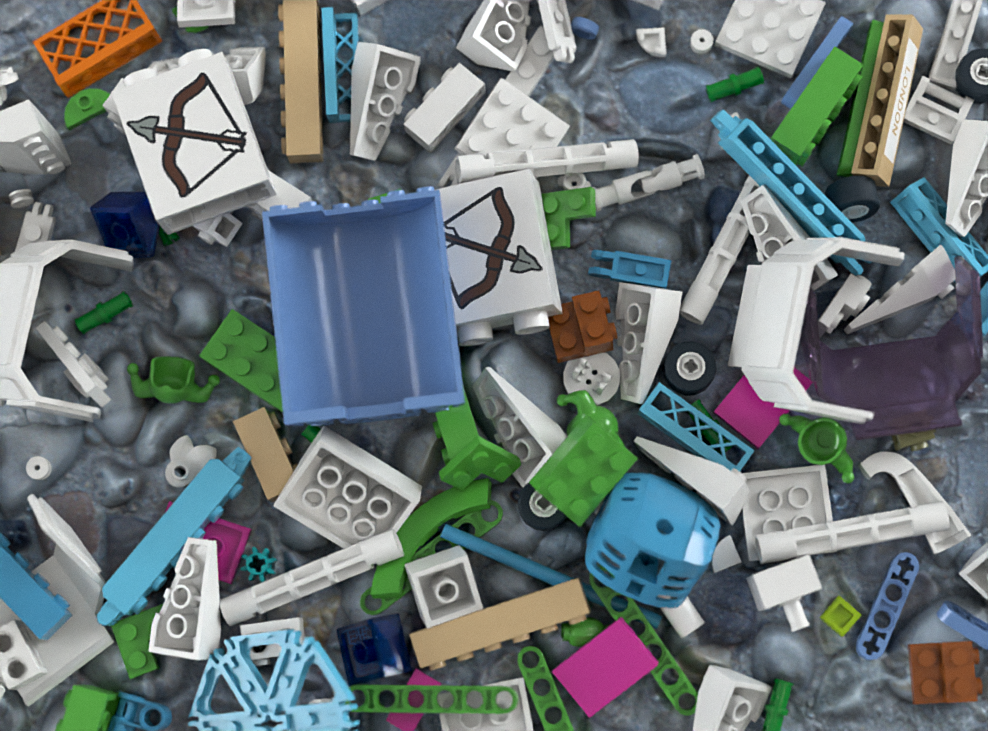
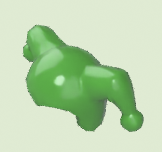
M160 356L153 358L150 364L149 378L145 381L139 377V367L136 363H130L127 366V372L131 376L133 393L141 399L155 397L167 404H175L183 400L204 403L209 400L214 387L220 384L219 376L213 374L208 377V383L204 387H199L194 382L195 363L181 357Z
M578 390L567 395H558L556 401L559 406L573 403L578 411V414L567 426V436L587 415L624 446L623 441L618 435L619 426L615 415L609 409L596 405L589 392Z
M784 413L780 416L779 422L781 425H789L799 434V450L807 461L817 465L831 463L842 474L843 482L847 484L853 482L855 479L853 461L845 451L848 439L845 429L839 422L826 417L811 420L801 415L790 416Z

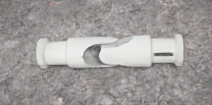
M696 154L693 155L692 159L680 163L673 161L661 165L652 171H643L613 180L610 185L597 189L592 187L595 189L596 212L601 211L603 207L615 203L621 205L654 194L657 190H669L682 186V182L691 179H704L705 173L700 157ZM638 180L642 191L632 192L631 186Z

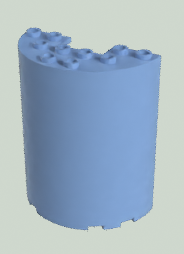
M421 187L416 189L417 193L405 194L403 190L388 192L385 197H380L381 203L378 200H366L361 202V206L350 207V204L341 203L333 205L330 210H325L322 205H317L315 201L299 203L297 208H288L287 205L271 206L270 211L262 212L285 425L299 427L304 426L303 423H307V425L330 426L334 425L335 419H339L340 424L376 422L420 416L421 409H425L427 413H436L449 410V405H453L454 408L465 404L440 190H434V187Z

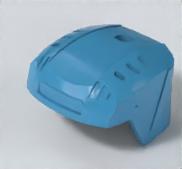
M625 473L604 498L588 532L585 555L587 569L599 581L618 593L644 604L663 608H677L684 603L690 591L712 560L719 529L721 528L719 516L713 507L697 493L682 485L649 473ZM657 529L662 530L667 535L660 533ZM607 542L610 545H612L615 549H617L620 553L625 555L626 558H622L615 554L607 546ZM602 552L611 560H613L616 564H618L620 568H617L610 564L602 556ZM657 557L666 561L658 575L659 564ZM597 562L615 577H610L597 566ZM669 576L685 577L688 580H675L669 578ZM667 585L684 588L681 590H674L664 588L663 586ZM658 595H663V596H672V597H678V598H676V599H664V598H659V597H657V596H658Z

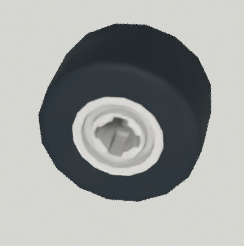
M987 48L970 51L962 58L956 69L955 80L957 86L955 89L961 97L966 98L967 96L974 99L973 103L983 104L988 102Z
M845 177L834 181L825 191V196L851 223L868 219L880 209L876 184L870 177Z
M695 341L682 342L674 346L668 353L663 366L664 378L668 386L676 393L685 396L697 395L705 391L714 380L717 371L716 359L711 350L704 344Z
M529 482L521 490L518 508L525 524L534 530L540 531L553 530L563 524L567 516L538 493Z

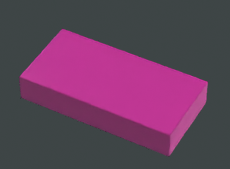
M415 669L406 685H441L442 683ZM413 690L409 694L408 700L410 705L418 708L423 704L424 696L420 691ZM390 712L386 721L403 731H414L424 713Z

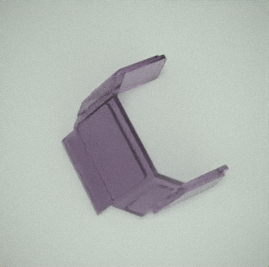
M962 256L954 258L957 312L936 336L832 350L819 340L816 295L810 286L800 333V341L811 382H814L817 395L828 404L874 413L873 419L866 421L864 424L850 422L856 440L962 426V420L958 415L955 401L981 374V358H983L980 276Z

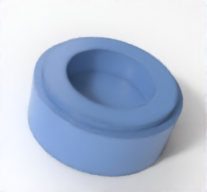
M574 17L571 23L572 32L575 35L589 40L596 38L599 26L595 22L583 17Z

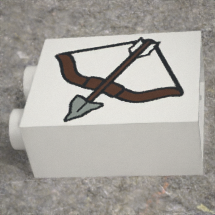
M209 49L193 50L179 58L178 64L180 67L159 75L154 69L138 70L124 78L123 83L125 87L111 92L155 219L168 235L277 195L234 75L223 52L212 55Z
M529 169L435 189L440 190L456 334L459 345L474 346L493 340L492 328L514 324L515 334L518 335L533 334L549 329L548 317L563 314L540 185Z

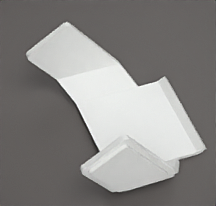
M807 238V240L791 241L777 250L762 265L747 266L728 367L742 368V372L762 401L774 403L776 408L864 424L866 421L873 419L874 413L812 401L793 374L813 267L832 254L900 266L904 260L905 253L899 252V248L846 238Z
M55 240L27 244L12 253L10 258L0 263V400L7 401L6 405L93 422L94 419H100V408L39 396L21 370L42 272L45 265L58 257L133 271V256H130L127 251L76 240Z
M33 494L28 496L27 499L42 529L56 545L53 556L31 572L34 575L37 573L41 574L49 582L48 590L54 596L60 594L70 604V607L67 609L73 616L48 640L39 639L23 622L48 672L17 689L28 707L114 643L112 636L105 626L97 622L96 614H98V611H101L104 601L102 587L106 584L100 574L102 570L73 529L41 497L37 498ZM0 598V627L13 620L22 621ZM7 635L1 640V648L5 652L8 651L12 645V640ZM21 661L16 663L13 669L14 675L17 678H20L25 671L24 664Z

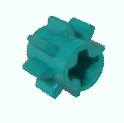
M252 547L253 554L250 556L242 555L243 559L246 560V566L241 567L240 570L250 572L249 581H253L256 576H259L260 581L264 582L266 581L265 576L268 573L276 574L272 570V564L278 560L267 557L270 549L265 548L261 554L256 547ZM257 558L265 561V565L261 566L262 571L253 568V565L257 563Z

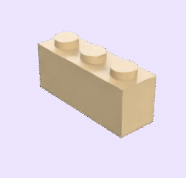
M262 407L234 420L233 423L246 452L252 457L250 461L267 499L270 502H275L298 463L292 464L289 454L293 453L287 438L281 439L277 429L281 427L277 415L275 412L269 413L265 407Z

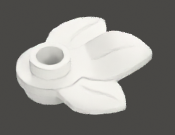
M187 435L179 438L170 449L171 462L165 470V477L168 483L177 488L188 486L210 459H216V448L209 445L194 447ZM182 468L186 474L178 477L174 471Z

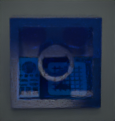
M146 191L110 192L89 207L105 247L127 251L133 258H152L155 255L160 224L155 219Z
M399 613L370 618L336 629L349 687L412 671Z

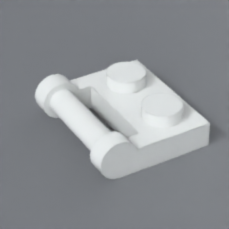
M922 76L906 108L903 122L952 145L974 99L967 96L966 98L958 96L929 82V78ZM925 92L959 108V112L956 113L922 97Z

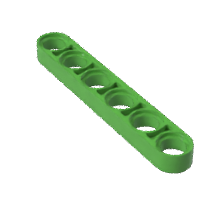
M872 19L868 29L861 60L863 67L859 72L863 78L854 92L837 176H852L851 171L884 25L882 21Z
M491 500L490 506H494L498 510V517L495 521H485L482 518V510L466 514L452 526L459 529L464 523L472 524L475 528L474 536L481 538L502 521L503 510L497 502ZM440 534L416 552L411 561L435 554V547L440 541H447L452 547L458 546V544L441 538ZM408 575L405 578V588L403 589L402 597L381 598V607L376 611H371L366 607L365 603L366 598L371 595V586L362 594L360 606L365 613L372 616L383 613L412 591Z
M598 565L601 570L608 571L603 566ZM590 573L589 581L592 588L615 621L622 617L627 624L634 619H639L644 623L645 629L642 634L638 635V638L646 647L650 644H657L661 647V655L656 659L659 664L650 671L680 714H695L698 698L697 691L635 601L625 596L628 600L627 607L622 611L614 610L611 607L612 598L623 594L614 591L608 586H598L594 582V576ZM668 668L675 669L678 672V679L673 684H666L661 678L663 671ZM684 693H690L695 697V703L689 709L681 708L678 704L679 697Z
M532 646L523 648L518 654V665L545 731H574L542 652ZM527 651H534L539 656V663L535 668H527L522 663V656ZM541 678L546 679L551 686L550 692L545 696H538L533 690L535 681ZM552 706L558 707L562 713L561 720L556 724L548 723L544 716L546 709Z
M360 684L349 687L351 692L357 689L361 690L366 697L365 703L361 707L350 710L353 712L505 714L515 710L519 702L517 692L508 686ZM384 690H390L394 694L395 700L390 707H384L380 703L379 697ZM413 690L420 691L424 696V702L418 708L411 706L408 700L409 694ZM443 690L449 691L453 695V703L448 708H444L438 703V695ZM471 691H478L483 696V703L479 708H472L467 703V696ZM501 691H507L512 695V705L507 709L501 708L497 704V695ZM348 700L345 701V704H351V703H352L351 701H348Z

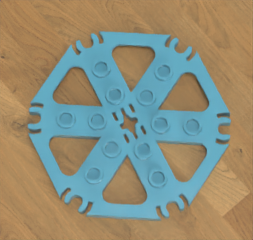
M294 629L230 637L231 639L225 640L224 644L227 647V654L223 648L215 649L213 651L214 654H210L188 718L194 716L199 718L188 723V726H196L199 731H350L348 728L359 725V721H351L348 718L349 710L358 707L354 703L345 704V701L355 700L356 698L319 641H314L313 637H307L304 639L303 644H301L300 636L302 632L299 630L294 631ZM279 644L281 651L267 686L250 658V651L254 646ZM312 664H317L334 689L335 695L333 700L323 703L296 705L309 667ZM221 675L224 676L245 711L215 713L211 709V700ZM269 720L283 721V724L276 725V727L261 725V723H266Z

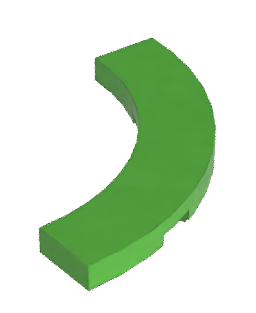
M490 479L474 480L463 491L456 487L450 488L431 498L405 520L396 533L401 542L404 556L381 566L377 565L371 588V596L374 599L402 597L403 585L407 575L404 564L412 562L411 559L420 545L423 546L439 530V526L452 518L457 519L468 513L490 509L492 485Z

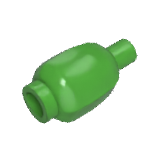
M586 617V620L572 625L569 624V621L568 623H562V641H568L575 647H582L609 625H603L598 619Z

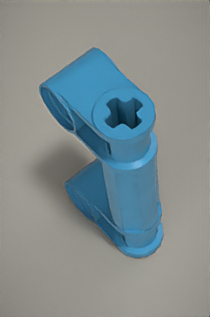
M119 692V705L116 715L111 718L108 731H135L136 727L147 731H161L170 725L172 713L163 704L146 700L134 694ZM155 709L161 714V721L157 726L153 725L150 720V715Z

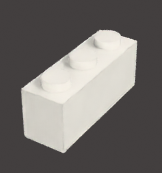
M458 63L454 69L450 67L443 74L442 82L436 89L431 88L423 97L424 102L419 108H413L404 119L405 132L429 153L441 143L486 93L485 83L461 63Z

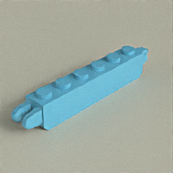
M725 110L717 112L710 120L720 131L718 134L720 138L718 144L760 187L765 184L810 238H846L865 242L864 235L752 120L748 118L741 120L737 116L732 118ZM833 254L829 256L835 263L841 262L852 274H862L863 269L854 258Z
M237 447L223 461L210 459L102 587L103 597L107 601L101 607V611H98V614H96L99 624H102V626H112L124 614L132 616L133 613L138 614L144 609L148 603L146 599L153 589L158 591L168 579L165 575L172 567H176L188 537L202 539L206 533L204 528L209 522H216L225 510L222 508L229 499L234 500L243 490L241 484L245 480L242 476L252 459L247 452Z

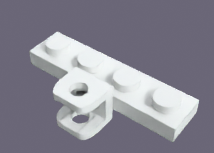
M45 321L42 322L36 329L67 367L64 374L74 387L86 398L90 396L101 407L107 404L111 399L104 389L107 388L105 382L109 378L86 353L78 359L81 353L70 341L66 344L65 341L68 337L58 326L52 328Z

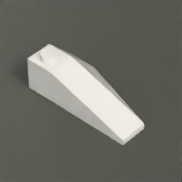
M484 0L468 24L456 49L478 65L515 71L527 49L528 40L525 39L526 28L530 25L528 11L529 3L532 0Z
M265 47L230 49V55H225V58L232 70L243 103L247 105L254 102L263 90L266 50ZM179 58L153 62L148 69L156 70L158 75L180 67L178 64Z
M623 282L619 283L615 311L616 320L621 321V336H618L617 339L618 346H622L623 361L619 364L621 399L644 404L678 322L682 297L681 291Z

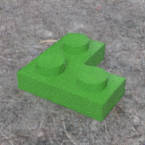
M592 187L541 194L551 250L570 248V220L596 217L595 189Z
M477 435L439 471L441 481L463 491L481 473L503 483L522 464L518 456Z
M163 604L117 621L115 625L111 626L129 679H134L160 669L155 654L148 651L152 621L155 614L160 613Z

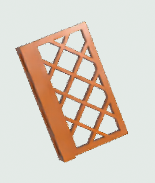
M101 0L33 41L56 83L67 98L72 97L163 42L137 0H130L127 10L115 9L117 2L120 0ZM98 13L107 14L104 24L92 23L93 17ZM113 15L125 16L122 27L110 26ZM131 18H138L144 21V24L139 27L128 29ZM75 27H82L80 39L68 37L70 30ZM89 29L101 31L98 42L86 40ZM107 32L119 33L117 40L110 44L104 43ZM51 41L59 42L56 53L45 52L43 46ZM66 43L77 45L74 56L63 54ZM84 46L95 48L94 54L87 58L81 57ZM60 60L72 62L69 69L61 74L57 72Z

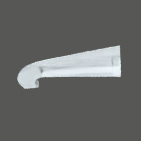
M878 452L859 464L861 472L868 480L874 474L880 472L893 476L911 508L940 501L944 502L949 516V530L925 535L934 555L953 547L971 536L967 528L934 486L905 457L894 452Z

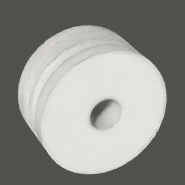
M704 29L695 31L690 41L691 49L697 54L708 53L712 48L713 36Z
M20 189L9 194L13 208H22L34 203L30 189Z
M40 456L31 458L26 465L27 474L36 480L48 478L52 471L51 463Z

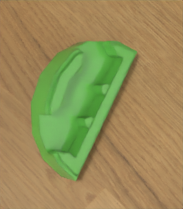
M89 88L74 95L65 108L64 119L67 129L70 131L106 112L102 105L110 94L101 89Z

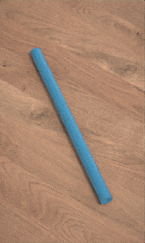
M445 524L440 536L443 539L551 585L575 579L448 524ZM582 582L587 600L605 607L592 586ZM614 596L611 600V607L616 611H622L628 605V601ZM638 606L651 626L657 629L662 616ZM634 619V620H636V621H638V622H640V623H643V622H642L641 620H639V619Z

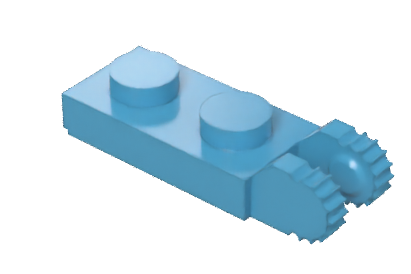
M593 250L591 253V258L598 261H613L612 270L590 267L588 270V275L603 279L610 278V281L667 288L671 260L615 251L614 253Z

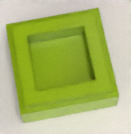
M838 595L819 618L840 637H843L861 617V614Z

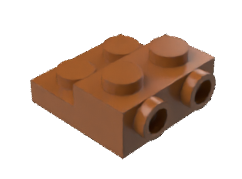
M600 290L572 296V302L561 304L563 314L548 317L549 331L557 363L614 350L613 340L618 339L614 322L608 323L606 314L611 313L607 297L601 298Z
M972 641L908 644L913 704L978 702L977 695H982V681L980 677H975L974 665H979L980 656L978 648L973 647Z

